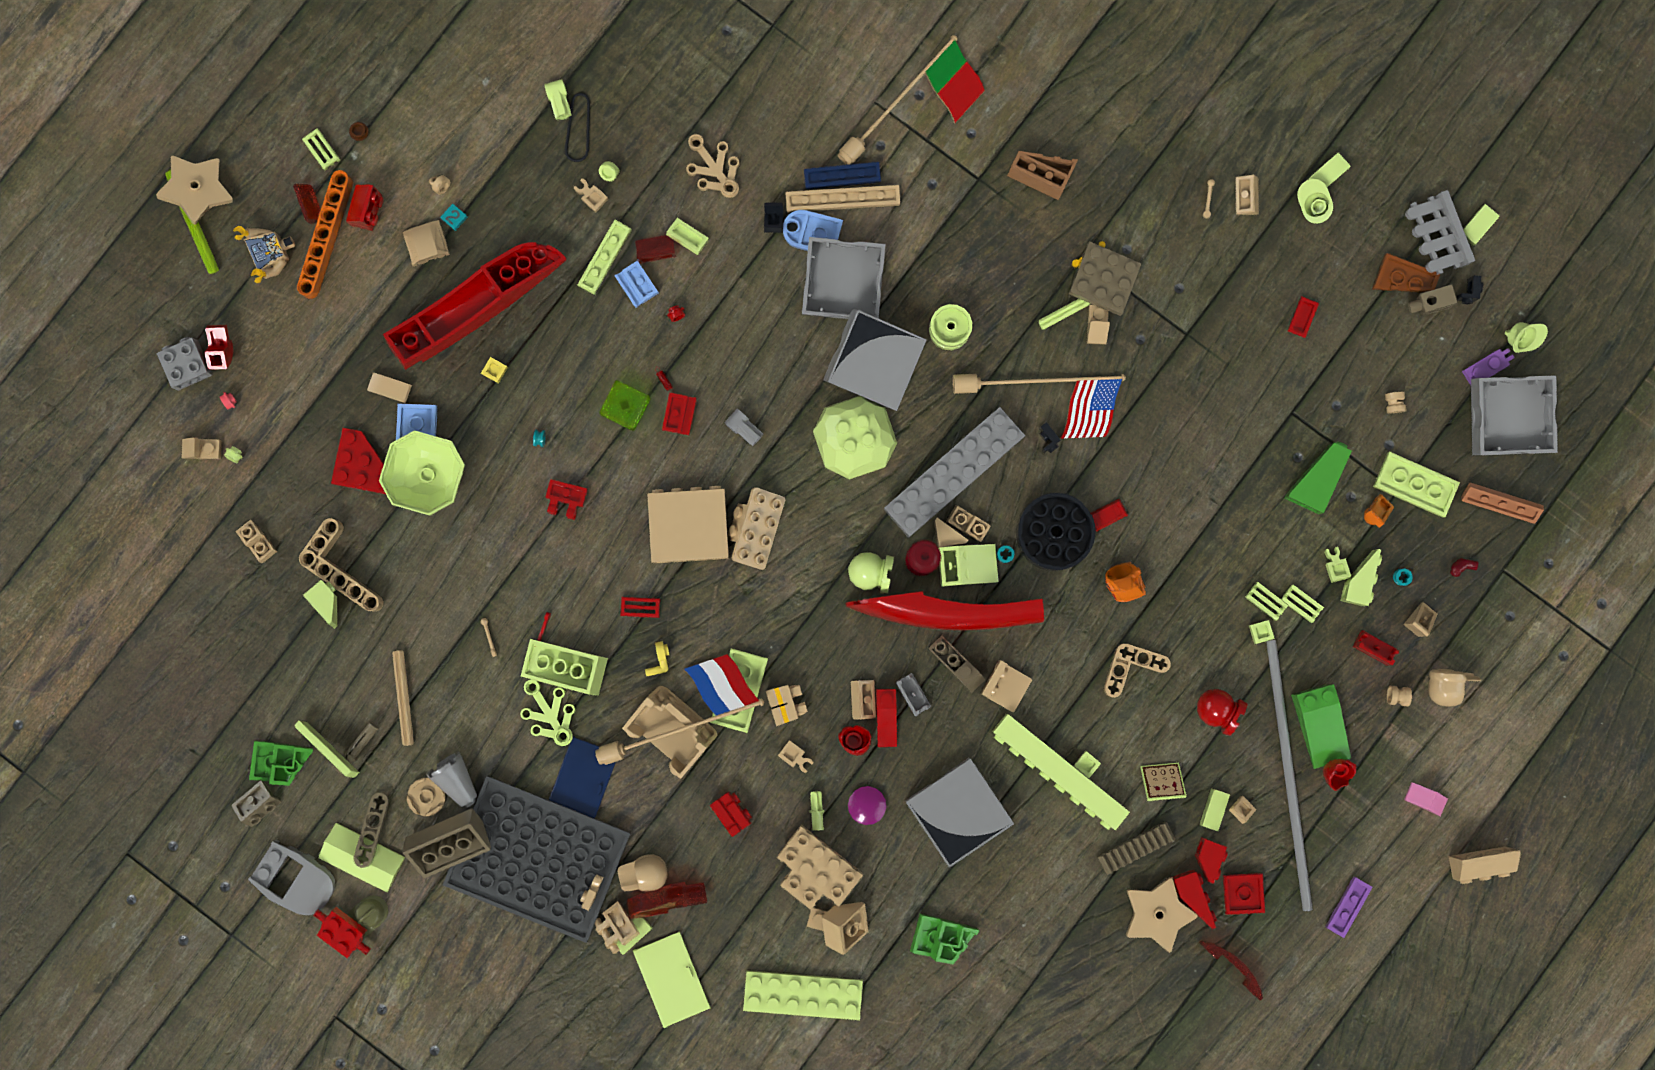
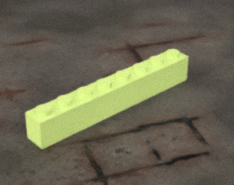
M1005 714L992 732L995 734L993 738L1002 745L1004 742L1010 746L1008 750L1017 757L1019 754L1025 758L1024 763L1032 769L1034 767L1038 768L1041 771L1039 775L1045 780H1053L1056 783L1054 785L1055 788L1062 793L1065 791L1071 795L1069 799L1076 805L1080 803L1086 807L1084 811L1094 818L1095 815L1101 819L1100 824L1106 829L1112 828L1116 831L1130 813L1009 714Z

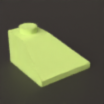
M320 580L303 596L324 620L335 629L337 627V596L333 592L336 589L329 582L325 584Z

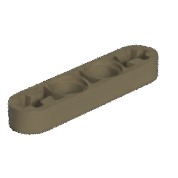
M383 793L374 794L368 806L354 854V863L360 868H367L373 862L389 806V798ZM382 797V800L385 801L379 807V810L383 811L382 814L371 812L372 808L377 809L378 804L375 803V800ZM373 815H377L380 819L377 826L369 824V819ZM368 834L374 836V842L371 845H365L363 841L364 837ZM361 846L366 849H372L371 852H366L368 861H365L363 864L358 860L359 856L364 854V850H360Z

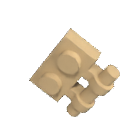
M618 901L602 913L606 919L604 922L600 918H597L595 922L597 933L602 935L605 940L604 944L613 954L620 950L617 946L618 941L625 946L640 934L622 904ZM610 927L612 928V930H613L614 933H615V934L612 935V936H611L610 933L608 932V929H609Z

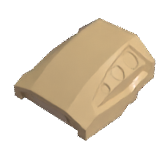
M439 220L403 232L413 267L417 266V264H424L431 259L450 255Z

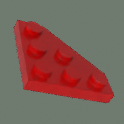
M342 428L331 484L386 494L379 482L384 464L362 431Z

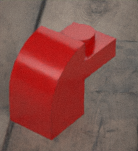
M207 325L205 328L209 345L205 350L208 370L227 369L233 358L232 340H229L227 325Z

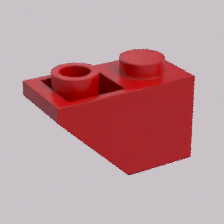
M1201 837L1195 857L1206 881L1214 884L1215 880L1217 881L1220 877L1221 870L1219 868L1221 863L1225 862L1227 858V847Z

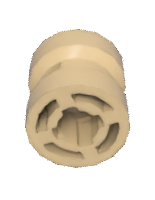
M1405 392L1385 394V400L1388 402L1386 407L1387 414L1406 412V405L1403 401L1405 399Z
M1390 685L1387 690V703L1390 705L1398 703L1401 706L1409 707L1412 700L1411 688L1403 687L1400 689L1397 686Z

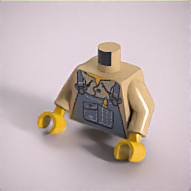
M237 226L233 230L234 232L239 231L241 235L235 236L236 240H241L244 236L246 237L244 239L256 266L251 276H259L255 278V283H260L263 278L267 279L281 273L286 262L289 261L286 250L295 247L291 236L281 240L280 236L271 230L260 228L244 229L242 226Z

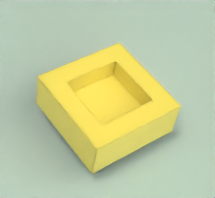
M490 357L481 374L499 384L508 367Z

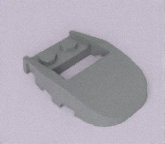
M279 840L272 841L270 848L248 880L269 900L297 914L314 915L318 909L321 911L334 893V876L324 865L321 866L314 860L315 857L310 854H305L292 846H283L279 844ZM289 856L302 864L303 868L284 898L268 888Z

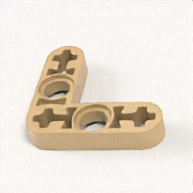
M1120 644L1115 650L1104 685V692L1107 696L1113 698L1121 695L1131 664L1164 673L1170 668V660L1164 655L1130 644ZM1127 647V651L1134 653V649L1137 650L1134 654V661H1131L1132 656L1125 655L1123 658L1120 649ZM1142 652L1148 656V660L1144 664L1138 661V655ZM1152 655L1155 656L1153 660L1161 661V659H1164L1163 663L1166 666L1160 670L1159 665L1152 663V667H1150ZM1116 665H1121L1124 668V673L1121 676L1114 674V667ZM1111 676L1115 679H1121V683L1116 682L1115 687L1118 688V691L1113 692V695L1110 694L1111 690L1108 689L1109 686L1114 684V680H1110Z

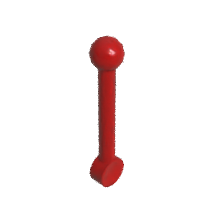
M549 612L545 614L537 641L542 639L547 622L551 616Z

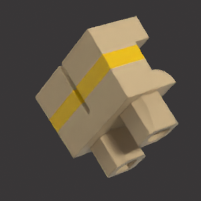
M785 685L766 691L770 707L788 703L787 705L771 709L776 726L798 719V716L808 712L805 702L795 705L793 697L802 695L800 685Z

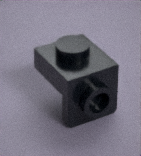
M764 203V233H783V203Z
M1473 275L1468 278L1467 292L1457 295L1456 300L1461 301V304H1473V302L1480 299V294L1483 291L1481 276Z

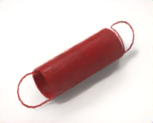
M660 370L656 373L666 391L673 388L663 371Z

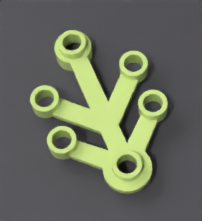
M536 680L526 681L524 691L529 695H533L544 714L534 712L530 708H524L520 712L521 718L524 720L533 719L547 722L554 729H544L541 725L536 724L531 727V734L534 736L551 737L560 746L568 745L573 738L569 726L576 708L573 704H566L564 706L563 712L565 714L562 725H560L557 717L561 700L566 694L565 690L561 687L554 689L552 708H550L540 692V683ZM532 683L536 685V689L534 691L530 690V685ZM558 689L563 692L561 697L556 695ZM567 706H571L573 708V711L571 713H568L566 711ZM525 710L530 712V716L527 718L523 715ZM536 726L540 728V732L538 734L534 733L533 731L534 727ZM562 732L567 735L565 740L560 738Z

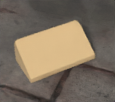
M1256 175L1236 177L1237 215L1259 214V183Z
M874 680L851 681L853 719L876 718Z

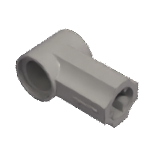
M736 409L724 422L733 432L738 433L752 446L764 435L739 409Z

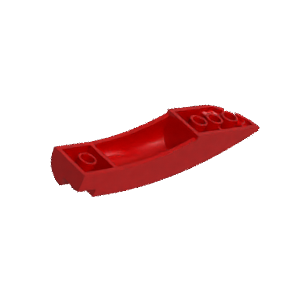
M536 242L517 245L481 266L477 272L455 289L418 314L387 331L383 336L405 370L420 361L425 362L501 313L566 261V257L550 245L546 246Z
M923 591L845 603L846 607L876 618L929 629L987 630L1044 622L1043 599L1007 604H966L925 596Z

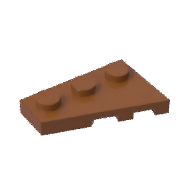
M1387 253L1384 255L1372 290L1428 292L1435 290L1440 274L1437 275L1436 272L1430 273L1425 267Z

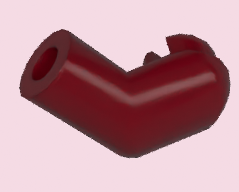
M1458 559L1452 564L1450 574L1454 577H1459L1465 569L1476 571L1478 561Z

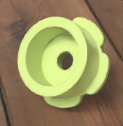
M232 446L230 449H225L224 456L230 461L238 463L240 459L242 460V452L236 447Z

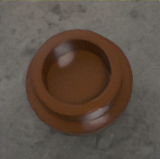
M355 122L351 125L349 133L354 140L363 141L367 138L369 130L364 123Z

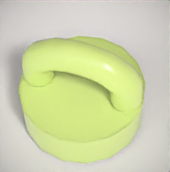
M610 161L604 162L599 168L600 176L606 181H613L620 172L619 168Z

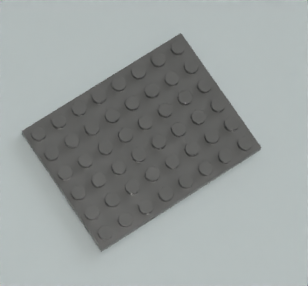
M486 776L473 810L483 821L491 850L450 867L443 886L587 943L631 832L491 776ZM597 874L604 878L592 907L588 911L581 908L583 905L581 898L585 890L589 891Z

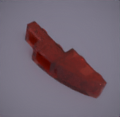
M680 882L662 886L657 890L647 891L628 899L629 918L636 919L669 913V909L707 903L704 882L690 885Z

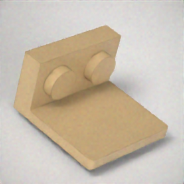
M999 660L980 694L1009 711L1015 712L1032 679Z

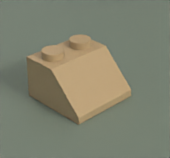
M865 903L843 904L839 907L835 905L822 916L826 946L844 955L868 933Z

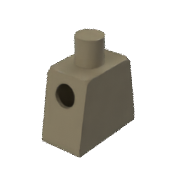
M1448 285L1420 294L1416 301L1408 302L1409 312L1415 313L1420 311L1423 316L1452 308L1457 304L1453 286Z

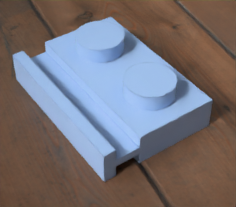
M638 261L623 269L619 274L614 275L635 308L659 294Z

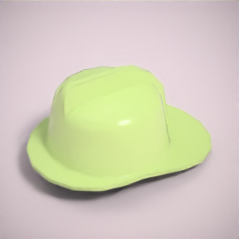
M1309 179L1303 182L1298 189L1297 196L1306 220L1316 224L1326 221L1333 212V202L1328 188L1318 179Z
M1519 322L1512 329L1505 331V335L1508 336V342L1513 346V351L1516 353L1535 350L1545 341L1548 329L1544 324H1527L1524 322Z

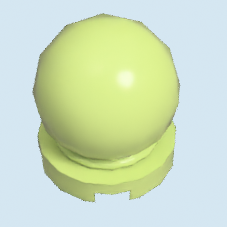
M871 552L858 554L852 559L848 567L850 581L856 587L863 590H872L878 587L881 588L880 593H888L890 579L887 578V573L892 571L894 557L886 555V560H882L877 554Z

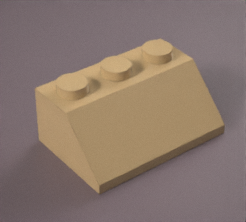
M1504 846L1449 856L1452 878L1460 881L1461 884L1471 883L1472 879L1477 878L1479 880L1492 879L1491 876L1494 875L1508 877L1510 873L1517 872L1521 855L1520 850Z

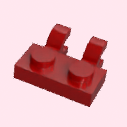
M550 479L545 496L546 499L550 500L547 512L557 515L559 502L569 504L566 517L575 520L577 507H584L588 489Z

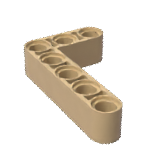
M328 518L324 520L299 556L300 564L326 583L329 582L336 590L365 610L379 611L383 607L384 602L381 596L325 558L342 534L344 526L336 519ZM331 523H335L336 530L331 533L329 526ZM323 538L325 545L323 548H319L318 541ZM312 554L314 560L311 564H308L307 557ZM325 565L329 566V573L327 575H324L322 572ZM340 576L345 578V583L342 586L338 584ZM356 587H359L361 590L358 597H355L353 594ZM374 597L376 599V606L371 608L369 601Z

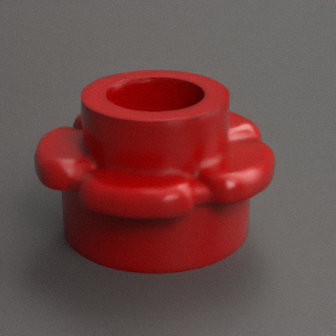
M676 305L668 310L667 317L672 322L679 321L685 317L683 307L679 308Z

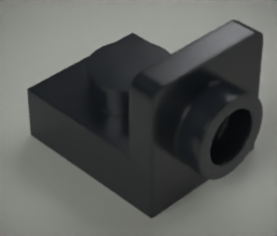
M1046 422L1039 428L1041 431L1039 435L1045 442L1049 441L1050 444L1042 452L1049 451V453H1052L1059 447L1057 443L1060 441V438Z

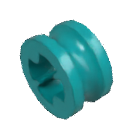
M535 429L533 446L537 447V445H540V447H544L546 432L545 430L539 432Z
M1002 546L997 550V558L1002 563H1008L1014 558V550L1010 546ZM1005 549L1009 550L1008 553H1011V556L1007 557L1006 560L1003 559V556H1000V552H1004Z
M1397 569L1393 573V580L1397 585L1406 586L1412 582L1413 576L1408 569ZM1401 572L1407 575V577L1404 578L1405 582H1403V580H1399Z

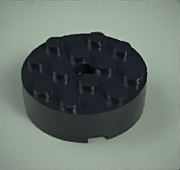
M1049 493L1033 500L1022 511L1016 526L1017 544L1023 556L1034 566L1048 571L1065 570L1077 565L1086 558L1095 541L1096 530L1092 514H1090L1080 500L1064 493ZM1053 527L1060 529L1061 534L1059 537L1052 535L1051 529Z

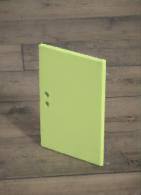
M680 931L633 950L663 1028L710 1009Z

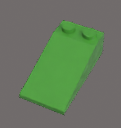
M1326 684L1291 694L1313 769L1323 767L1327 762L1334 759H1350L1351 754L1342 711L1334 684Z

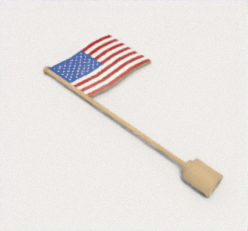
M977 374L953 375V393H977V390L981 389V385L1076 381L1069 402L1066 426L1060 439L1106 437L1113 419L1115 399L1121 381H1125L1126 376L1121 374V376L981 381Z

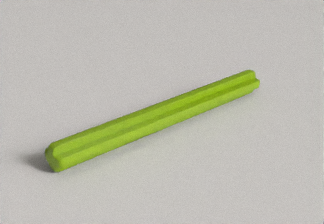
M171 170L165 173L168 181L171 179ZM179 207L209 274L218 272L219 268L199 222L194 225L184 210Z

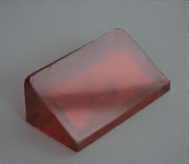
M293 184L304 219L309 224L316 223L321 210L313 187L309 184Z

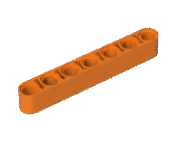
M342 170L335 171L331 176L297 284L298 292L308 299H313L319 294L352 190L353 181ZM345 177V183L340 185L339 180ZM340 195L339 201L333 202L334 197ZM334 213V218L327 220L328 215ZM325 231H329L328 237L323 239L322 234ZM319 249H323L322 255L316 257V252ZM317 267V272L311 275V269ZM311 285V291L305 293L306 286Z

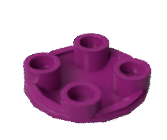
M869 786L860 787L849 798V813L860 824H875L885 814L886 800L882 792L876 788Z

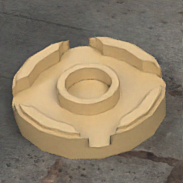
M428 777L416 780L408 789L407 803L409 808L418 815L431 816L436 814L443 808L446 802V793Z

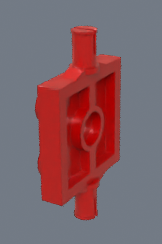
M335 907L328 916L319 909L314 913L313 916L322 922L321 929L316 936L348 959L356 949L365 955L369 953L371 948L362 942L363 935L367 929L339 908Z

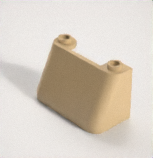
M658 686L644 700L622 729L631 738H640L643 735L648 739L704 719L668 688ZM705 723L651 741V743L671 759L669 763L670 771L681 779L715 740L717 732L709 723Z

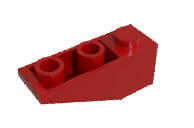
M1190 870L1172 876L1177 896L1210 928H1216L1214 922L1217 919L1213 910L1210 911L1208 903H1210L1207 892H1203L1201 885L1204 883L1200 873L1197 874L1196 871Z

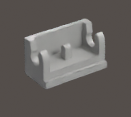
M912 673L895 682L914 716L931 707Z

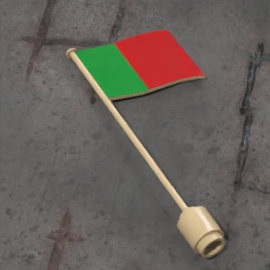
M956 35L951 36L952 39L861 138L851 137L844 144L838 154L839 159L844 164L849 165L858 159L865 151V143L863 142L865 138L924 74H926L935 93L948 108L954 123L985 91L983 84L964 58L956 42Z

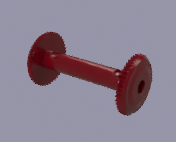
M926 539V541L919 540V542L917 541V543L915 542V544L911 545L905 555V563L912 574L927 576V574H931L934 569L938 568L942 558L941 551H939L940 549H938L939 547H937L936 543Z

